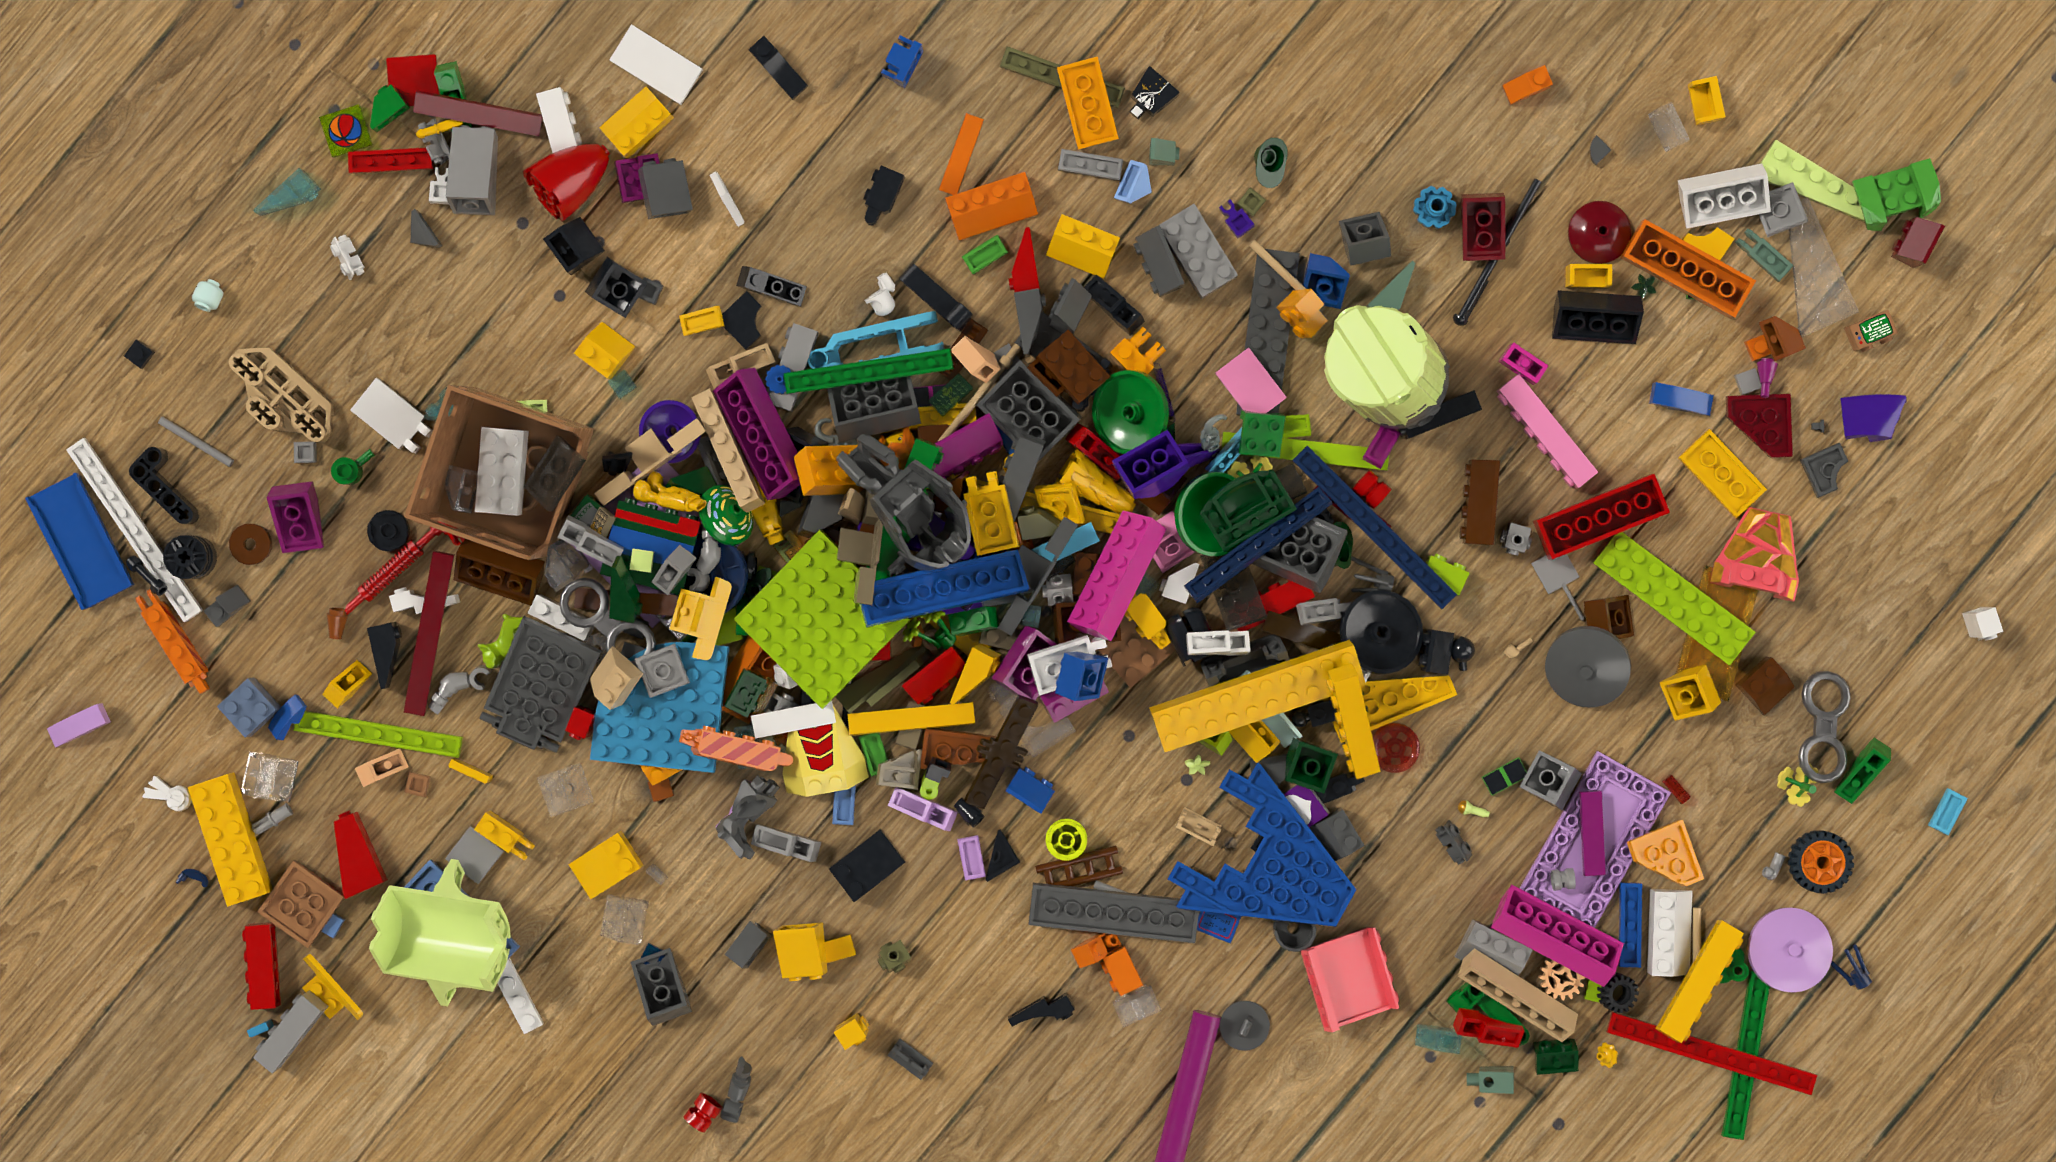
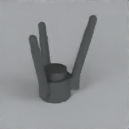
M1351 556V560L1378 573L1375 578L1355 574L1354 577L1357 579L1374 582V587L1377 588H1352V592L1368 593L1375 590H1392L1394 576L1388 575V571L1381 570Z

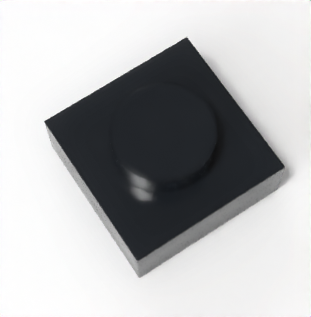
M136 339L124 357L140 369H143L155 352Z

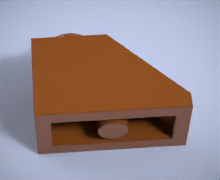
M1776 316L1759 322L1774 361L1806 349L1799 330Z

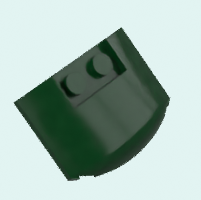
M1274 470L1248 473L1229 482L1207 501L1200 514L1225 552L1295 511L1297 508Z

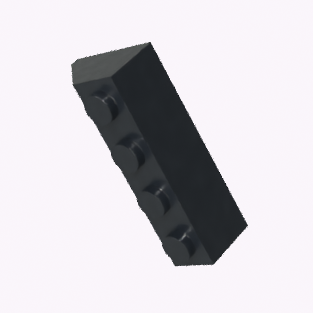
M1558 290L1554 304L1552 339L1636 344L1644 314L1642 296Z

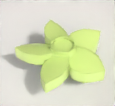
M1197 755L1194 760H1186L1185 764L1189 767V775L1195 774L1197 770L1205 775L1204 767L1210 765V761H1201L1200 755Z

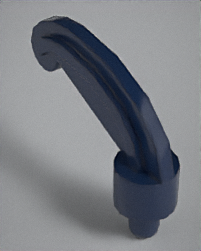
M195 869L182 871L176 880V883L179 884L189 877L201 881L203 887H207L209 884L208 878Z

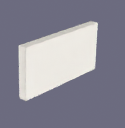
M632 24L610 58L612 63L682 105L703 71L696 64Z

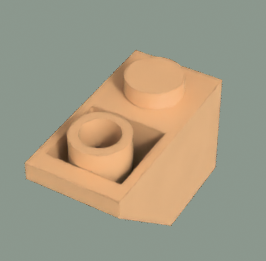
M966 336L951 349L952 353L973 376L985 383L1000 370L995 354Z

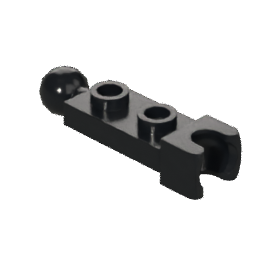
M1331 700L1307 706L1308 713L1306 714L1299 711L1292 716V723L1295 727L1303 728L1309 721H1311L1312 727L1336 721L1334 713L1337 712V708L1334 709Z

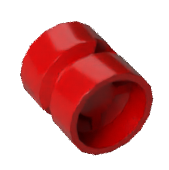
M1368 470L1354 485L1352 490L1359 497L1365 496L1367 504L1375 509L1392 489L1386 483L1378 482L1379 477L1371 470Z
M701 1092L694 1101L695 1107H690L683 1117L692 1127L705 1133L712 1124L711 1118L717 1117L722 1110V1106L711 1096Z

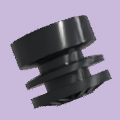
M180 535L173 538L166 545L163 552V562L166 569L175 577L180 579H200L209 575L214 569L217 562V552L214 545L204 537ZM184 555L190 556V560L184 558Z

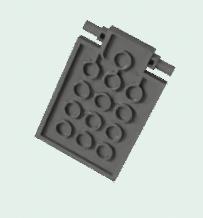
M524 616L484 706V709L499 716L494 717L482 712L479 719L492 724V727L497 729L496 734L532 750L538 747L557 753L560 745L548 741L547 737L561 743L573 709L581 699L602 650Z

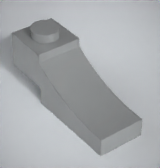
M568 515L558 534V538L576 546V550L611 567L616 556H621L624 547L605 538L587 526L586 523Z

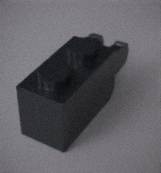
M882 165L879 170L875 169L871 181H874L872 188H867L863 198L866 201L865 206L868 207L864 218L868 225H876L881 213L885 215L891 213L905 180L903 174Z

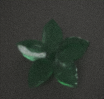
M1639 274V283L1634 284L1631 288L1640 290L1639 296H1642V299L1647 293L1655 294L1656 290L1651 286L1654 283L1655 277H1650L1646 280L1644 276Z

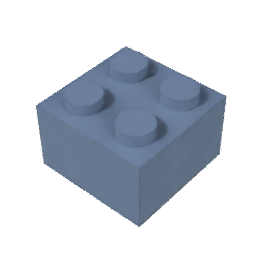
M255 677L247 678L217 706L245 738L253 736L281 708Z

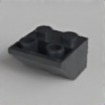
M581 217L558 227L543 238L563 268L571 276L605 252Z
M1427 629L1426 633H1423L1422 645H1424L1423 654H1419L1418 666H1421L1422 671L1448 675L1454 633Z

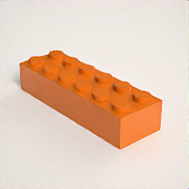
M1646 219L1640 222L1620 257L1730 319L1736 317L1756 282L1753 278Z

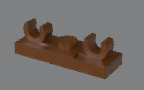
M971 319L950 349L964 336L980 344L989 330ZM951 351L953 369L939 371V373L953 382L964 365Z

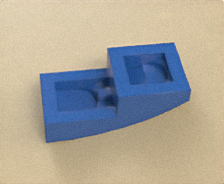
M299 695L292 696L271 720L268 729L276 740H284L291 724L300 723L307 706Z

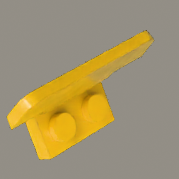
M718 577L714 579L710 596L681 589L670 625V630L698 637L692 655L696 659L709 660L712 657L731 592V583Z
M311 954L304 957L303 960L316 973V976L302 989L305 992L310 990L328 1005L324 1013L329 1019L336 1015L343 1007H346L359 1020L363 1016L362 1010Z

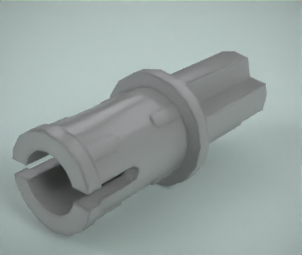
M285 803L272 813L268 812L267 816L252 824V829L257 835H260L269 828L278 826L279 822L293 815V811Z

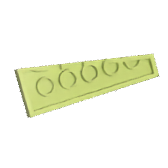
M1778 140L1772 143L1761 161L1767 172L1769 184L1782 187L1793 182L1797 194L1865 222L1853 186Z

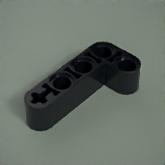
M911 263L899 277L900 281L959 332L972 319L973 314L964 305L957 302L914 263Z
M147 448L130 466L129 475L180 524H194L199 519L198 510L158 472L168 461V453L163 448ZM155 451L159 453V459L156 462L152 459ZM141 466L145 469V474L142 477L138 475V469ZM155 481L160 483V489L157 492L153 489ZM171 495L175 497V503L172 506L168 503V498ZM183 511H189L187 514L189 519H185L186 514Z

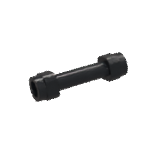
M136 556L128 558L126 561L128 568L133 573L137 572L151 585L150 590L154 594L161 596L167 591L165 583L161 579L157 580L143 567V562L140 558Z

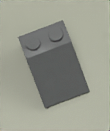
M671 948L631 962L645 1014L652 1026L692 1012Z

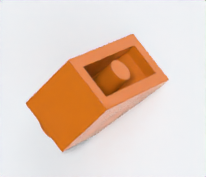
M1544 65L1502 86L1511 105L1549 89L1553 83Z

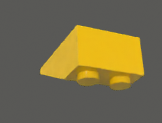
M622 830L568 864L590 899L644 866Z

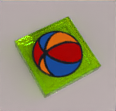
M359 104L319 117L333 158L373 145Z

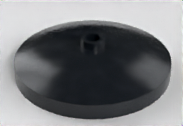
M1375 590L1359 596L1346 608L1340 623L1341 642L1347 640L1352 642L1362 670L1373 674H1391L1402 670L1416 658L1423 641V626L1417 610L1406 598L1391 591Z

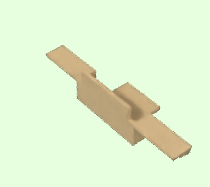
M696 418L667 440L674 450L669 453L651 428L625 447L627 452H632V459L642 473L634 478L630 471H625L594 494L600 503L605 506L629 487L635 485L638 480H644L651 472L658 470L681 453V449L706 432V430Z

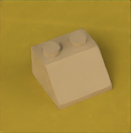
M611 647L590 678L594 696L609 710L621 706L644 673L615 647Z

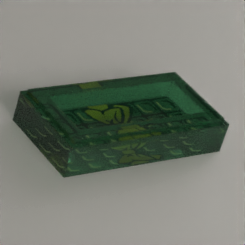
M958 373L931 397L928 402L943 417L974 389Z

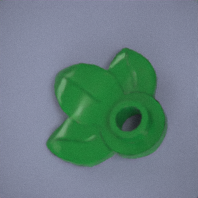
M1741 948L1734 950L1732 954L1733 960L1729 967H1725L1721 975H1723L1720 983L1726 984L1731 980L1741 982L1748 977L1749 968L1744 963L1745 954ZM1740 967L1742 974H1735L1734 969Z

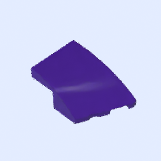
M1876 394L1840 398L1845 439L1868 436L1869 442L1891 439L1895 431L1894 428L1900 419L1903 406L1907 402L1906 395Z

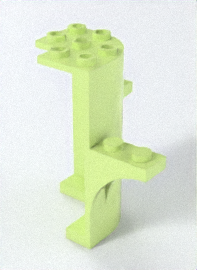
M451 859L447 867H445L433 892L392 885L388 886L376 910L372 913L371 920L378 932L369 946V950L382 973L426 980L439 1004L447 1007L457 990L456 988L466 987L494 991L508 960L510 949L506 948L507 938H511L508 918L500 902L472 898L461 892V883L465 872L459 860Z

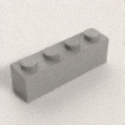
M793 323L792 327H788L785 339H788L786 347H782L778 358L781 359L779 366L784 365L786 368H790L791 372L807 370L808 359L811 351L814 349L819 332ZM768 387L767 392L774 406L793 412L799 392L776 394L774 391H770Z
M310 990L303 995L300 993L292 1001L294 1006L291 1010L287 1009L281 1015L280 1019L282 1021L280 1024H275L268 1032L269 1038L266 1041H261L256 1047L258 1052L253 1058L272 1074L284 1064L328 1008V1005Z

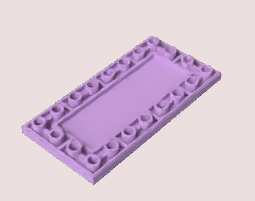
M1596 751L1519 889L1595 928L1633 861L1627 841L1649 833L1671 792ZM1600 790L1602 791L1606 875L1584 876L1579 792ZM1566 868H1573L1576 881L1575 889L1562 888L1561 890L1553 891L1551 870L1558 869L1559 871H1564Z

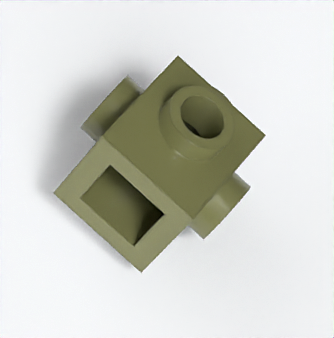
M901 940L894 944L888 942L883 945L878 954L879 959H877L882 970L886 969L888 973L892 971L894 973L900 972L905 968V964L911 961V957Z

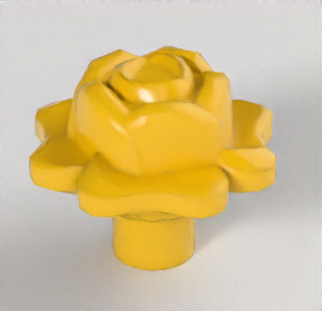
M1603 1042L1602 1046L1597 1048V1059L1600 1061L1601 1066L1612 1068L1614 1064H1617L1618 1052L1613 1044L1609 1045Z

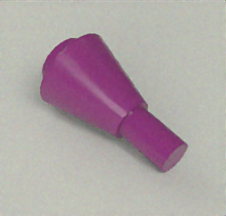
M1763 358L1757 362L1762 398H1769L1770 385L1778 367V363L1774 362L1771 358Z

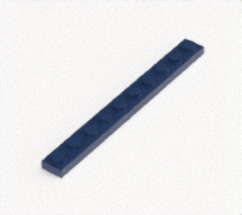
M1308 446L1292 460L1441 610L1457 595Z

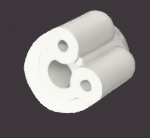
M887 272L877 277L880 289L864 300L866 304L870 303L875 314L878 316L888 315L895 307V301L890 292L895 291V284Z

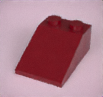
M1504 193L1461 194L1463 261L1505 260Z

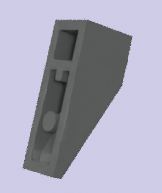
M1039 288L1014 293L1025 357H1030L1044 313L1043 306H1047L1045 294H1041Z

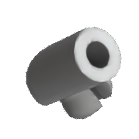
M1775 852L1770 867H1765L1762 870L1763 877L1768 880H1774L1786 856Z

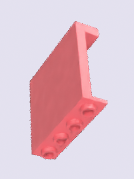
M1366 927L1301 950L1324 1031L1335 1032L1340 1030L1339 1027L1377 1013L1391 1008L1399 1009V997L1392 985L1393 977L1386 965L1387 957L1380 945L1381 937L1374 927Z

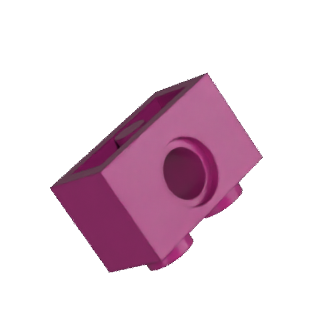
M1514 342L1508 346L1498 361L1517 375L1520 374L1524 380L1532 385L1538 383L1548 368L1547 364Z

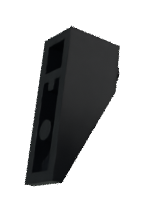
M396 622L367 628L381 689L390 688L401 643L402 632Z

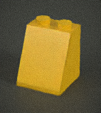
M823 922L782 925L773 931L782 978H789V981H799L801 977L809 976L810 980L821 979L822 975L828 972Z

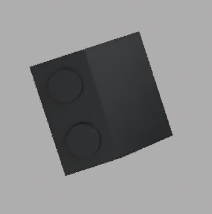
M606 257L585 292L596 301L626 318L648 283L611 258Z

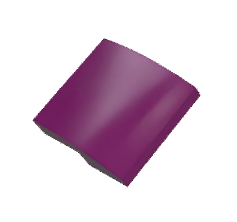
M658 153L614 162L622 203L644 200L638 170L646 162L656 161V164H660Z

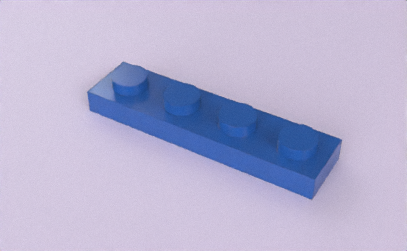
M1620 882L1619 941L1624 943L1618 966L1641 968L1642 883Z

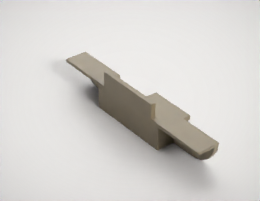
M868 491L865 497L862 523L875 525L874 534L841 528L837 560L870 566V568L860 567L856 574L854 603L872 605L883 524L869 500L874 494L871 495Z

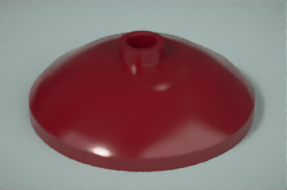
M1607 201L1587 203L1574 213L1569 222V243L1573 251L1581 259L1593 264L1609 263L1623 254L1631 239L1629 219L1624 211L1613 203ZM1600 227L1605 228V234H1600Z

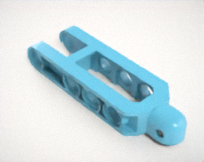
M936 311L833 334L826 347L811 351L808 364L812 369L841 365L843 363L840 361L838 352L841 345L895 332L900 352L887 356L880 355L875 359L945 349L943 342L908 349L904 330L938 322Z

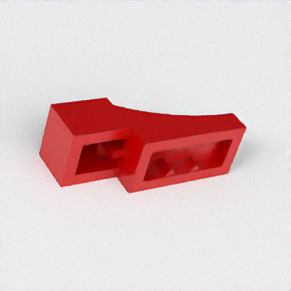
M1459 1008L1453 1023L1457 1035L1476 1037L1479 1043L1516 1048L1519 1047L1525 1031L1521 1025L1499 1021L1481 1014L1478 1010Z

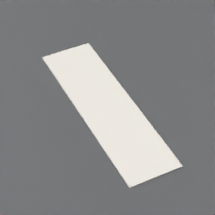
M832 701L824 709H821L814 703L751 716L755 739L836 723Z

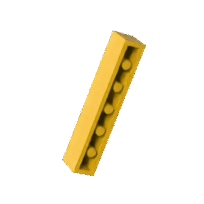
M1353 664L1329 670V680H1326L1330 693L1333 692L1334 695L1330 699L1333 708H1337V712L1334 715L1337 724H1341L1338 732L1341 740L1345 741L1342 748L1345 756L1349 757V760L1346 761L1349 772H1353L1356 779L1381 772L1359 677Z
M1723 920L1716 921L1656 1026V1030L1679 1043L1689 1038L1693 1022L1696 1023L1702 1015L1701 1008L1712 997L1710 992L1714 985L1718 986L1723 978L1721 973L1725 967L1728 968L1731 964L1734 950H1738L1744 940L1742 939L1743 932Z

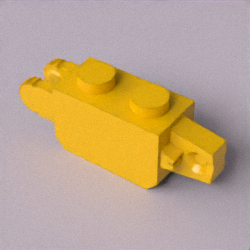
M1134 594L1124 615L1129 622L1132 619L1137 624L1135 630L1141 638L1146 636L1148 640L1151 639L1160 649L1165 648L1171 643L1164 630L1166 620L1147 594Z

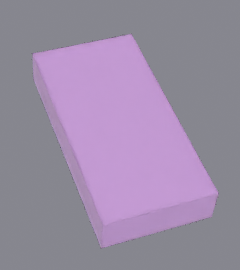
M978 835L957 839L965 880L986 877Z

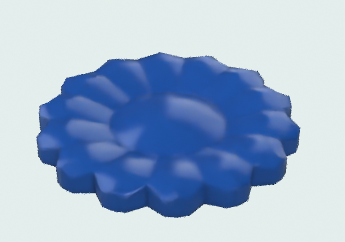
M776 365L770 368L765 377L766 385L770 391H774L776 394H784L786 392L783 373L791 372L790 368H786L784 365Z

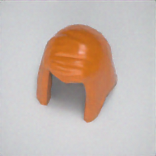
M909 427L903 428L902 443H890L887 446L895 452L899 461V469L904 470L915 443L914 436ZM881 435L878 441L886 446L885 437ZM881 460V462H882V464H883L884 466H888V465H889L888 463H886V462H884L883 460Z

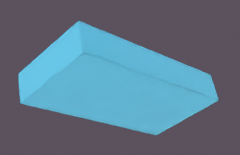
M1947 788L1928 826L1949 836L1968 798Z

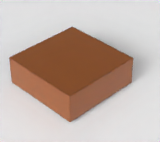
M669 777L653 786L650 781L648 782L653 802L674 796Z

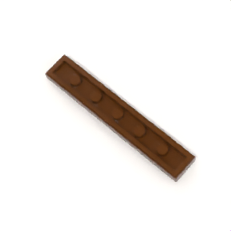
M578 588L575 590L574 608L599 610L601 601L596 590L591 588ZM606 590L610 601V590ZM639 592L640 603H643L641 614L674 615L679 595Z

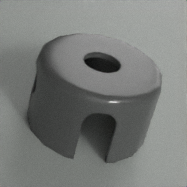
M1274 920L1273 933L1275 939L1282 948L1288 951L1299 952L1305 950L1313 943L1316 937L1315 924L1296 922L1300 927L1299 931L1296 934H1290L1287 926L1291 921Z

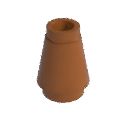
M329 608V613H327L329 638L342 639L348 618L345 609Z

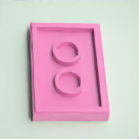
M1249 347L1215 373L1242 410L1267 413L1287 398Z

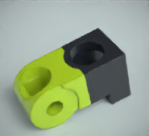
M932 756L921 781L920 794L924 799L931 800L936 798L942 776L945 778L949 777L952 763Z

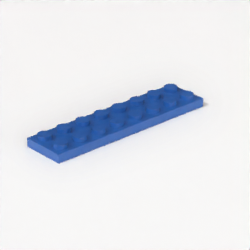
M1017 549L953 563L941 569L922 570L876 580L873 604H860L866 627L1027 592L1029 585Z

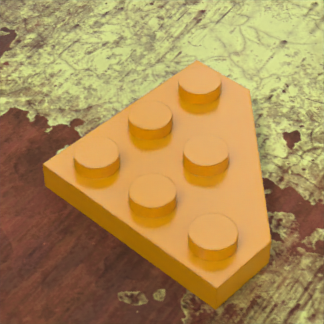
M1677 820L1627 841L1633 862L1681 886H1689L1704 879L1683 820Z

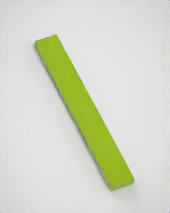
M1223 432L1221 450L1236 433ZM1282 438L1280 457L1264 456L1274 459L1293 460L1308 446L1325 464L1388 471L1389 456L1381 469L1364 461L1362 458L1368 447Z
M305 711L300 723L294 724V731L456 758L460 757L463 740L461 736Z

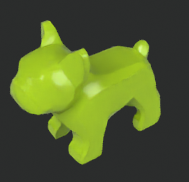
M503 614L504 621L497 641L490 644H478L477 647L482 651L483 662L487 668H498L504 661L523 617H512Z

